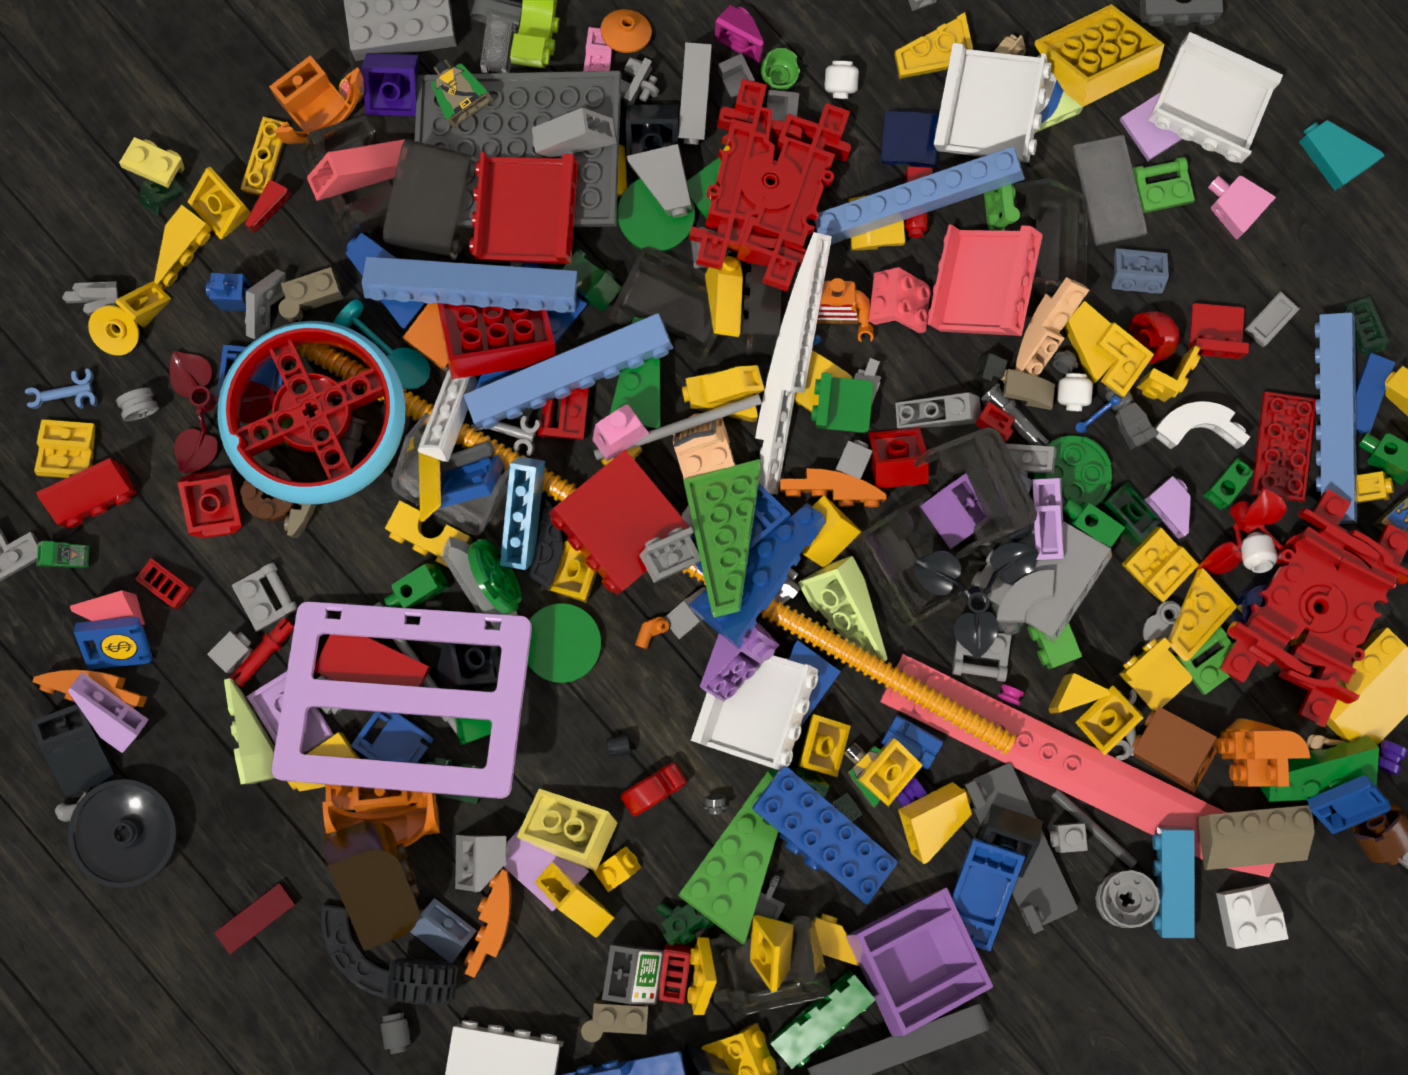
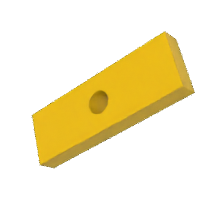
M267 117L262 118L242 182L241 190L243 192L260 196L267 182L273 181L284 145L274 130L285 122ZM263 154H268L267 158L261 159V156Z

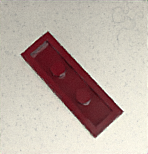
M279 883L214 932V934L228 953L232 954L294 907L296 902L282 883Z

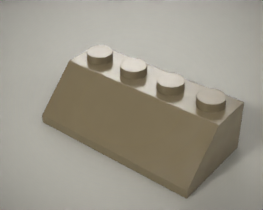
M1309 805L1197 817L1204 870L1308 860L1315 833L1312 811Z

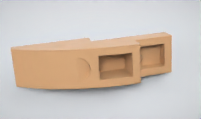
M1066 277L1054 296L1048 294L1044 296L1025 332L1017 357L1015 371L1039 376L1065 339L1060 334V331L1088 293L1089 289Z

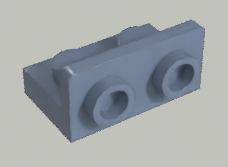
M1116 248L1114 253L1112 289L1163 293L1169 278L1167 253Z

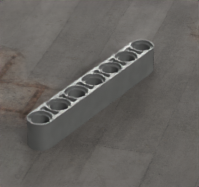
M980 1003L929 1022L905 1036H892L808 1068L810 1075H871L988 1031L990 1026Z

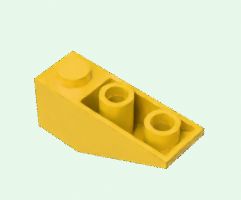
M183 205L167 222L164 229L154 283L163 290L176 281L177 273L183 266H187L193 260V253L199 246H203L209 240L210 232L212 231L204 221Z

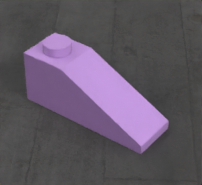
M83 672L68 690L100 738L121 753L137 737L149 720Z

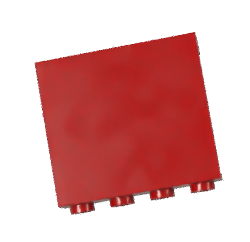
M480 152V161L476 162L478 186L474 188V201L477 202L476 212L472 213V226L475 229L474 237L470 239V252L473 253L472 255L478 261L571 264L578 161L573 154H563L562 159L488 157L485 152Z
M626 449L549 512L552 524L558 530H563L569 537L567 540L572 548L582 552L586 557L585 563L592 571H597L603 578L602 583L610 592L614 591L617 595L647 571L639 555L646 548L645 544L656 537H659L660 540L668 537V533L680 527L683 530L690 528Z

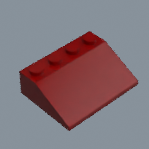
M437 303L452 380L531 367L555 357V342L547 310L532 311L520 308L505 309L503 307H478L476 305L454 306L446 303Z

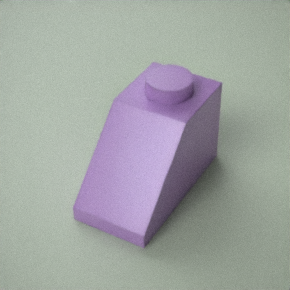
M1172 476L1144 500L1160 516L1173 534L1180 539L1189 533L1191 496L1187 493L1188 488L1184 482Z

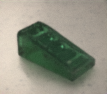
M1371 297L1345 304L1346 313H1353L1355 317V341L1361 356L1385 350L1390 341ZM1365 308L1367 309V312L1358 315H1356L1355 311H1359ZM1370 318V322H1366L1363 324H1360L1359 322ZM1369 329H1373L1374 331L1367 334H1364L1363 332Z

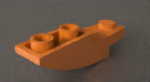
M807 468L805 479H780L779 493H785L786 497H800L801 493H811L812 497H822L823 495L827 496V493H831L832 503H838V507H853L854 503H864V507H879L880 503H884L886 500V494L875 486L851 475L831 470Z
M84 670L56 671L35 676L32 681L40 684L39 690L55 694L57 690L66 693L65 699L74 701L68 690L83 672L133 709L135 706L144 707L147 699L146 696L123 689L126 678L101 672Z
M505 868L491 879L489 886L493 889L489 897H483L477 911L481 912L479 919L488 923L487 927L481 926L475 939L479 944L475 952L469 951L463 964L467 966L465 974L473 978L477 976L487 954L493 957L499 955L507 933L511 914L512 892L510 874Z

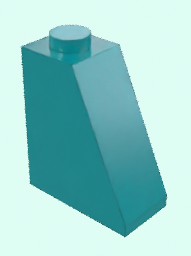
M1328 120L1321 125H1318L1316 122L1304 131L1305 136L1299 141L1334 191L1384 157L1380 150Z

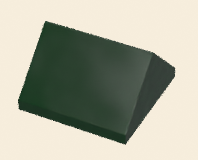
M1128 481L1097 507L1125 527L1121 535L1131 546L1142 542L1162 521L1160 516Z

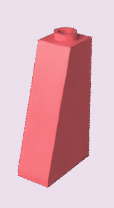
M407 139L328 152L307 176L316 200H322L405 175L415 165L416 159Z

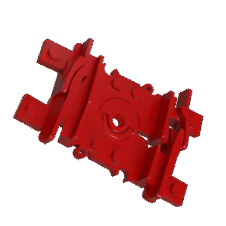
M742 79L735 108L722 107L717 123L718 128L729 130L728 134L722 137L721 144H726L730 147L727 151L719 150L718 157L721 160L717 181L716 184L708 187L706 195L711 200L705 229L717 231V233L691 226L689 240L701 243L696 264L722 270L726 251L738 252L737 259L768 266L762 283L788 291L795 268L800 269L807 250L803 248L806 237L813 233L815 228L809 225L806 220L813 219L817 221L819 213L816 208L824 186H830L833 182L834 174L830 171L833 159L846 162L850 153L851 145L840 140L850 111L826 103L819 124L791 114H787L785 122L772 120L773 110L762 107L767 85ZM770 141L777 143L776 149H775V145H774L773 143H771ZM766 179H773L775 184H767Z
M1330 489L1324 491L1313 511L1307 508L1299 511L1298 516L1318 527L1319 531L1317 532L1308 526L1296 538L1292 545L1293 551L1286 549L1280 552L1279 560L1282 563H1287L1286 566L1279 567L1266 590L1258 592L1265 599L1264 606L1259 607L1256 604H1252V613L1245 624L1240 621L1231 623L1227 634L1237 641L1233 643L1218 668L1238 682L1244 683L1256 662L1264 667L1274 662L1282 668L1279 673L1280 677L1308 690L1298 715L1321 727L1326 726L1337 700L1350 704L1359 699L1360 695L1338 685V679L1348 684L1352 674H1356L1357 669L1353 668L1351 661H1361L1365 657L1364 650L1356 647L1364 643L1375 618L1382 616L1381 613L1375 611V602L1388 603L1386 594L1388 590L1396 587L1395 582L1398 584L1408 582V569L1400 565L1408 548V533L1387 524L1378 542H1375L1356 530L1348 532L1340 527L1339 523L1351 502ZM1319 602L1322 604L1323 609L1321 612H1317L1314 609L1315 603ZM1304 629L1307 630L1301 643L1294 644L1289 653L1283 650L1290 640L1298 638ZM1305 664L1319 667L1315 678L1307 677L1311 674L1312 667Z

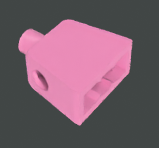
M1218 176L1208 187L1219 197L1211 206V210L1236 239L1244 234L1276 198L1243 176H1239L1231 185Z
M627 404L595 425L593 442L604 458L609 461L648 436L649 432Z

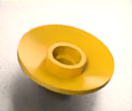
M114 305L102 306L95 310L89 319L90 336L94 343L104 352L112 355H124L136 347L139 340L138 325L121 307Z

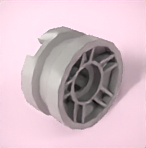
M151 388L132 390L116 399L118 407L123 410L121 416L124 421L139 420L159 410L157 402L153 401L154 393Z

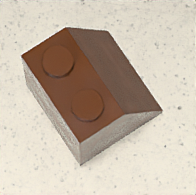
M1158 707L1156 712L1152 711L1145 722L1147 728L1143 735L1138 734L1132 744L1133 754L1140 761L1195 793L1218 752V739L1216 736Z

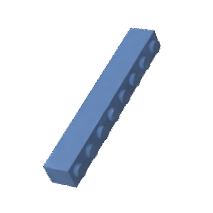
M1013 146L819 213L815 225L818 233L832 236L831 244L1024 180L1025 178L1018 154Z
M366 257L362 287L364 297L373 300L416 301L427 304L446 303L454 306L476 305L478 307L490 306L503 307L505 309L520 308L532 311L550 310L564 313L575 312L577 271Z
M1353 313L1321 314L1320 322L1315 323V336L1320 338V348L1315 349L1316 364L1320 363V373H1316L1315 376L1316 389H1320V399H1316V414L1320 415L1321 425H1316V439L1321 440V450L1316 451V464L1321 466V476L1316 478L1317 492H1321V496L1325 490L1330 489L1351 502L1339 524H1357L1355 317Z
M655 314L466 393L464 398L474 424L480 429H490L499 424L498 421L505 418H517L523 414L522 411L531 407L532 409L541 408L547 404L546 401L555 397L556 399L565 398L571 394L572 390L579 387L581 389L589 388L595 384L596 380L603 377L605 379L613 378L620 374V370L627 367L630 369L637 368L644 364V360L651 357L655 359L661 358L669 353L668 350L673 349V345L662 318L659 314Z

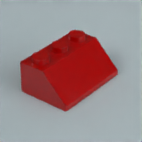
M111 458L36 492L56 524L68 528L82 524V519L90 515L96 517L104 514L109 506L114 504L116 506L123 505L131 500V496L137 494L125 466Z

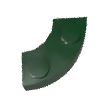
M577 247L574 250L572 249L571 264L550 263L546 269L577 271V296L601 312L607 308L622 288L615 282L617 277L606 268L603 270L597 268L586 260L588 256Z

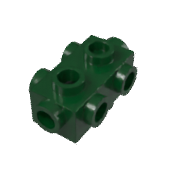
M661 902L656 909L657 912L667 918L661 924L666 930L663 932V936L671 946L675 943L678 945L681 943L687 944L696 937L698 931L715 925V923L690 904L684 907L679 905L673 910Z

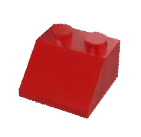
M920 428L868 433L870 450H872V473L876 488L928 484L929 458Z

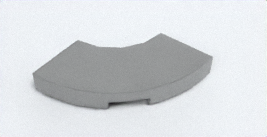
M1042 570L1034 572L1017 581L1003 597L999 606L997 621L1025 623L1027 613L1034 604L1043 599L1053 598L1055 571Z

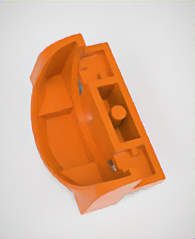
M1236 719L1226 729V732H1221V738H1218L1217 742L1218 752L1222 754V759H1233V764L1229 767V776L1231 781L1234 782V786H1289L1288 758H1310L1307 744L1300 735L1248 719Z
M325 784L326 802L322 803L324 825L327 834L363 821H378L390 827L398 844L403 843L407 847L424 835L440 833L439 809L435 793Z

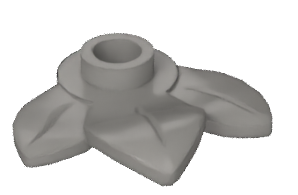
M1173 601L1160 604L1156 615L1149 617L1144 624V640L1149 641L1153 638L1160 639L1164 637L1168 640L1181 607ZM1166 610L1172 611L1173 616L1171 619L1165 617ZM1171 647L1168 649L1171 653L1174 652Z

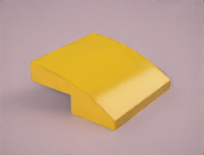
M866 196L849 199V202L861 199ZM904 220L852 237V250H872L882 246H903L905 244Z
M814 351L811 352L805 392H795L794 403L802 405L811 413L813 405H818L819 395H814L816 379H821L822 372L832 373V377L853 378L843 369Z
M41 420L37 438L39 451L34 470L36 475L68 478L91 467L95 439L94 423Z
M1156 527L1122 563L1161 602H1165L1199 566L1183 547L1178 546L1161 527Z

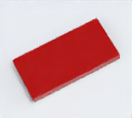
M1272 392L1263 393L1251 495L1259 496L1262 488L1265 487L1277 493L1284 500L1305 501L1316 399Z
M330 635L319 656L314 671L334 681L422 687L431 667L368 637Z

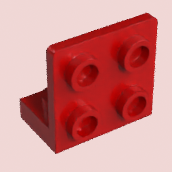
M1194 303L1191 309L1189 350L1196 345L1200 347L1197 353L1199 356L1239 360L1247 355L1249 343H1242L1244 308Z

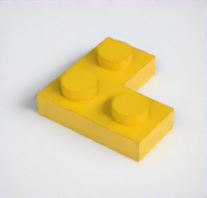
M1111 323L1096 343L1098 347L1115 359V362L1101 382L1120 397H1125L1154 354L1116 323Z
M698 937L695 948L691 949L690 963L694 965L695 972L694 983L692 987L688 988L687 999L688 1003L692 1004L693 1015H704L717 980L709 938Z

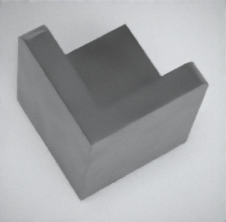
M742 53L718 64L719 76L732 99L738 96L742 79L755 82Z
M768 90L766 108L773 110L772 120L785 122L787 114L797 116L799 93Z

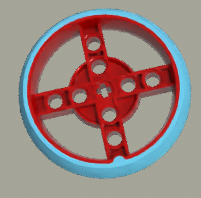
M322 321L296 322L273 329L262 335L237 357L230 367L220 391L218 426L224 448L238 472L253 486L270 496L292 503H330L349 497L364 489L389 465L403 435L406 409L405 397L399 376L392 363L365 336L334 323ZM311 344L339 347L358 356L370 369L338 383L325 375L307 373L296 347ZM273 358L284 381V385L275 396L272 414L241 428L240 409L244 393L255 374ZM289 361L297 362L294 369L290 371L284 370L286 363ZM301 384L307 385V390L304 393H295L297 386ZM358 386H367V391L363 395L354 394ZM336 396L343 397L340 405H330L332 398ZM384 397L385 415L380 435L368 455L352 468L340 444V440L349 428L352 411ZM311 408L315 409L316 416L314 417L309 416ZM288 418L294 420L290 428L283 429L281 427L284 420ZM261 430H269V435L266 439L257 440V435ZM321 431L329 432V436L325 441L317 440V435ZM283 442L299 450L316 451L329 480L312 483L286 480L266 470L253 456ZM333 454H339V462L329 465L328 458Z

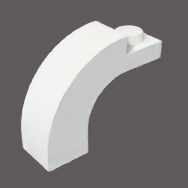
M1204 401L1185 404L1166 415L1154 428L1158 434L1156 438L1170 449L1177 446L1185 434L1193 428L1210 429L1236 449L1243 446L1250 436L1245 433V428L1240 424L1230 422V419L1235 414L1234 411L1223 405Z

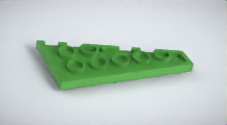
M760 459L683 479L711 612L714 618L739 612L741 609L761 472Z
M768 771L678 894L680 898L741 944L746 942L778 834V830L772 825L765 824L763 818L752 809V806L773 779Z

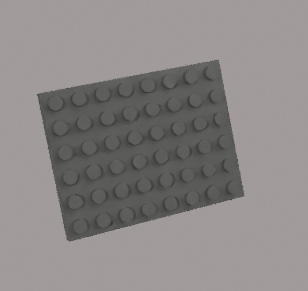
M620 71L472 74L488 91L494 101L454 128L444 117L431 86L432 82L439 78V75H418L414 143L416 163L413 166L411 226L413 228H474L472 226V213L476 212L477 203L474 201V188L478 186L476 162L480 161V152H485L488 157L551 158L535 152L532 142V127L579 108H585L613 118L617 143L571 153L578 161L574 227L616 226L621 103ZM562 156L552 158L562 159Z

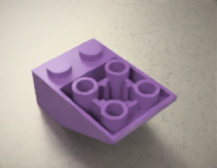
M759 623L754 626L752 631L748 630L742 638L744 643L739 649L721 634L718 635L700 684L701 689L724 702L735 695L738 687L745 680L750 679L764 661L773 656L779 644Z

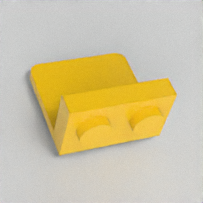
M1195 345L1183 355L1172 377L1153 368L1141 379L1137 388L1141 389L1142 394L1150 399L1156 400L1158 398L1165 402L1170 397L1175 398L1178 392L1181 393L1188 383L1189 379L1185 376L1199 362L1201 356L1197 355L1200 347Z
M1165 637L1157 640L1153 638L1143 646L1145 651L1138 657L1134 655L1123 664L1125 669L1119 673L1152 711H1157L1158 707L1162 708L1192 681L1191 674L1168 650L1172 645Z
M758 1023L747 1026L735 1035L708 1043L702 1047L703 1050L723 1059L732 1075L778 1074L776 1062L769 1052L765 1036L760 1030Z

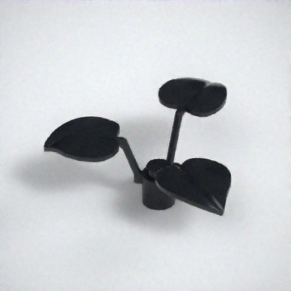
M1008 542L998 546L990 556V563L996 571L993 572L985 589L981 586H974L968 590L956 579L961 573V565L958 559L949 552L938 551L918 558L914 562V569L919 582L930 593L947 595L951 592L953 584H955L966 595L968 606L974 613L965 612L957 618L954 624V635L957 641L974 658L979 659L992 646L998 633L997 618L992 612L986 611L990 605L988 594L991 593L996 577L1000 575L1004 583L1014 585L1021 578L1033 573L1039 552L1035 547L1022 542Z

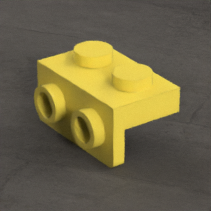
M135 137L119 162L122 168L167 188L170 186L176 173H183L185 169L180 155L176 152L162 150L147 139L142 141Z

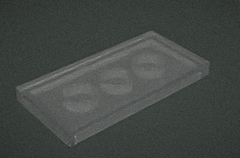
M1124 135L1074 145L1073 152L1095 244L1101 245L1145 236L1148 232Z

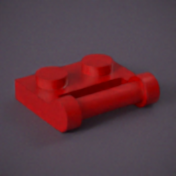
M579 387L572 390L569 396L561 399L558 428H551L554 398L546 401L547 404L543 406L542 426L538 430L537 436L584 440L589 388L581 389Z

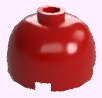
M1151 311L1138 314L1131 320L1129 333L1133 332L1134 339L1154 354L1149 363L1162 362L1176 351L1179 344V329L1169 315L1159 311Z

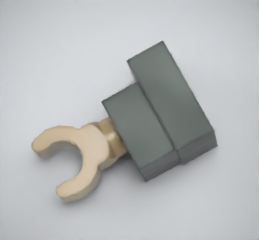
M991 353L980 355L973 380L980 383L1001 380L1005 383L1007 360Z

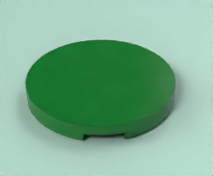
M638 179L621 196L618 205L619 226L627 240L636 248L649 253L667 252L680 245L689 236L691 226L693 227L695 220L694 203L692 202L693 210L688 211L687 215L674 218L673 215L668 216L641 179Z
M1065 436L1050 442L1047 446L1056 448L1054 474L1033 473V479L1061 478L1062 505L1069 497L1078 504L1089 502L1097 506L1101 503L1112 485L1111 462L1104 449L1093 440L1080 436Z
M479 539L468 548V560L473 576L488 601L501 613L511 614L518 610V603L522 600L517 578L512 568L508 569L505 566H500L501 558L498 556L500 551L489 541Z
M553 604L544 607L531 617L529 621L532 624L528 665L538 676L551 682L568 683L582 678L592 670L600 655L601 635L595 621L587 612L570 604Z

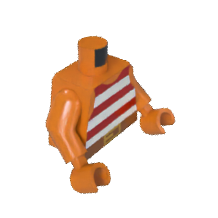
M840 278L824 281L817 323L858 324L860 322L858 340L862 342V334L868 333L870 341H872L874 329L869 324V298L860 290H856L855 282L843 281Z

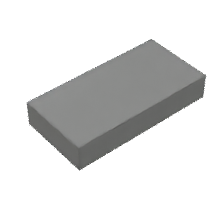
M1279 292L1244 331L1258 344L1265 347L1296 314L1299 308L1282 292Z

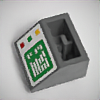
M611 942L602 1000L626 1004L656 1005L664 950Z

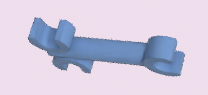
M85 369V379L79 380V374L76 371H72L71 378L78 385L41 392L36 388H28L25 390V393L27 395L36 394V400L27 403V406L37 409L42 406L44 401L76 396L75 402L80 409L84 408L83 400L86 397H90L91 405L97 406L98 399L92 393L93 388L91 385L94 374L90 369Z

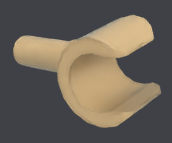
M1310 735L1307 747L1312 750H1322L1323 744L1336 746L1335 744L1345 741L1328 739L1321 735Z

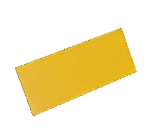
M419 452L420 521L423 522L441 506L440 460Z

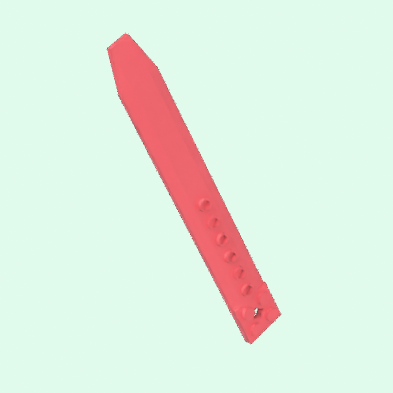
M902 654L897 664L898 671H905L907 676L913 675L914 680L920 679L921 684L927 683L928 688H935V692H943L944 697L950 696L951 701L957 700V704H964L965 709L971 708L974 714L978 712L981 718L983 716L987 717L988 722L992 720L994 725H1001V729H1008V733H1015L1016 740L1011 750L1004 755L1001 753L1002 750H995V746H988L986 741H979V737H972V733H965V729H958V725L952 726L950 724L951 721L947 720L945 722L942 716L937 717L935 712H928V708L922 709L921 704L915 705L914 700L908 701L906 699L907 696L903 695L901 697L899 695L900 692H892L893 688L891 687L885 689L880 700L881 703L1005 764L1010 763L1012 767L1152 836L1157 834V826H1189L1194 830V856L1203 860L1197 817L1227 812L1108 754L1104 755L1100 750ZM1275 863L1228 869L1269 877Z

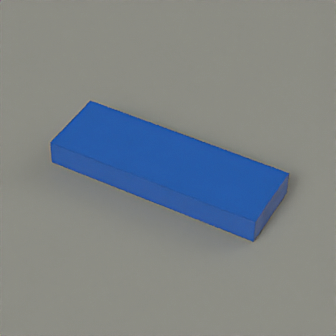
M1373 353L1368 354L1356 387V431L1365 435L1366 433L1370 434L1385 392V381L1392 373L1395 365L1394 361Z

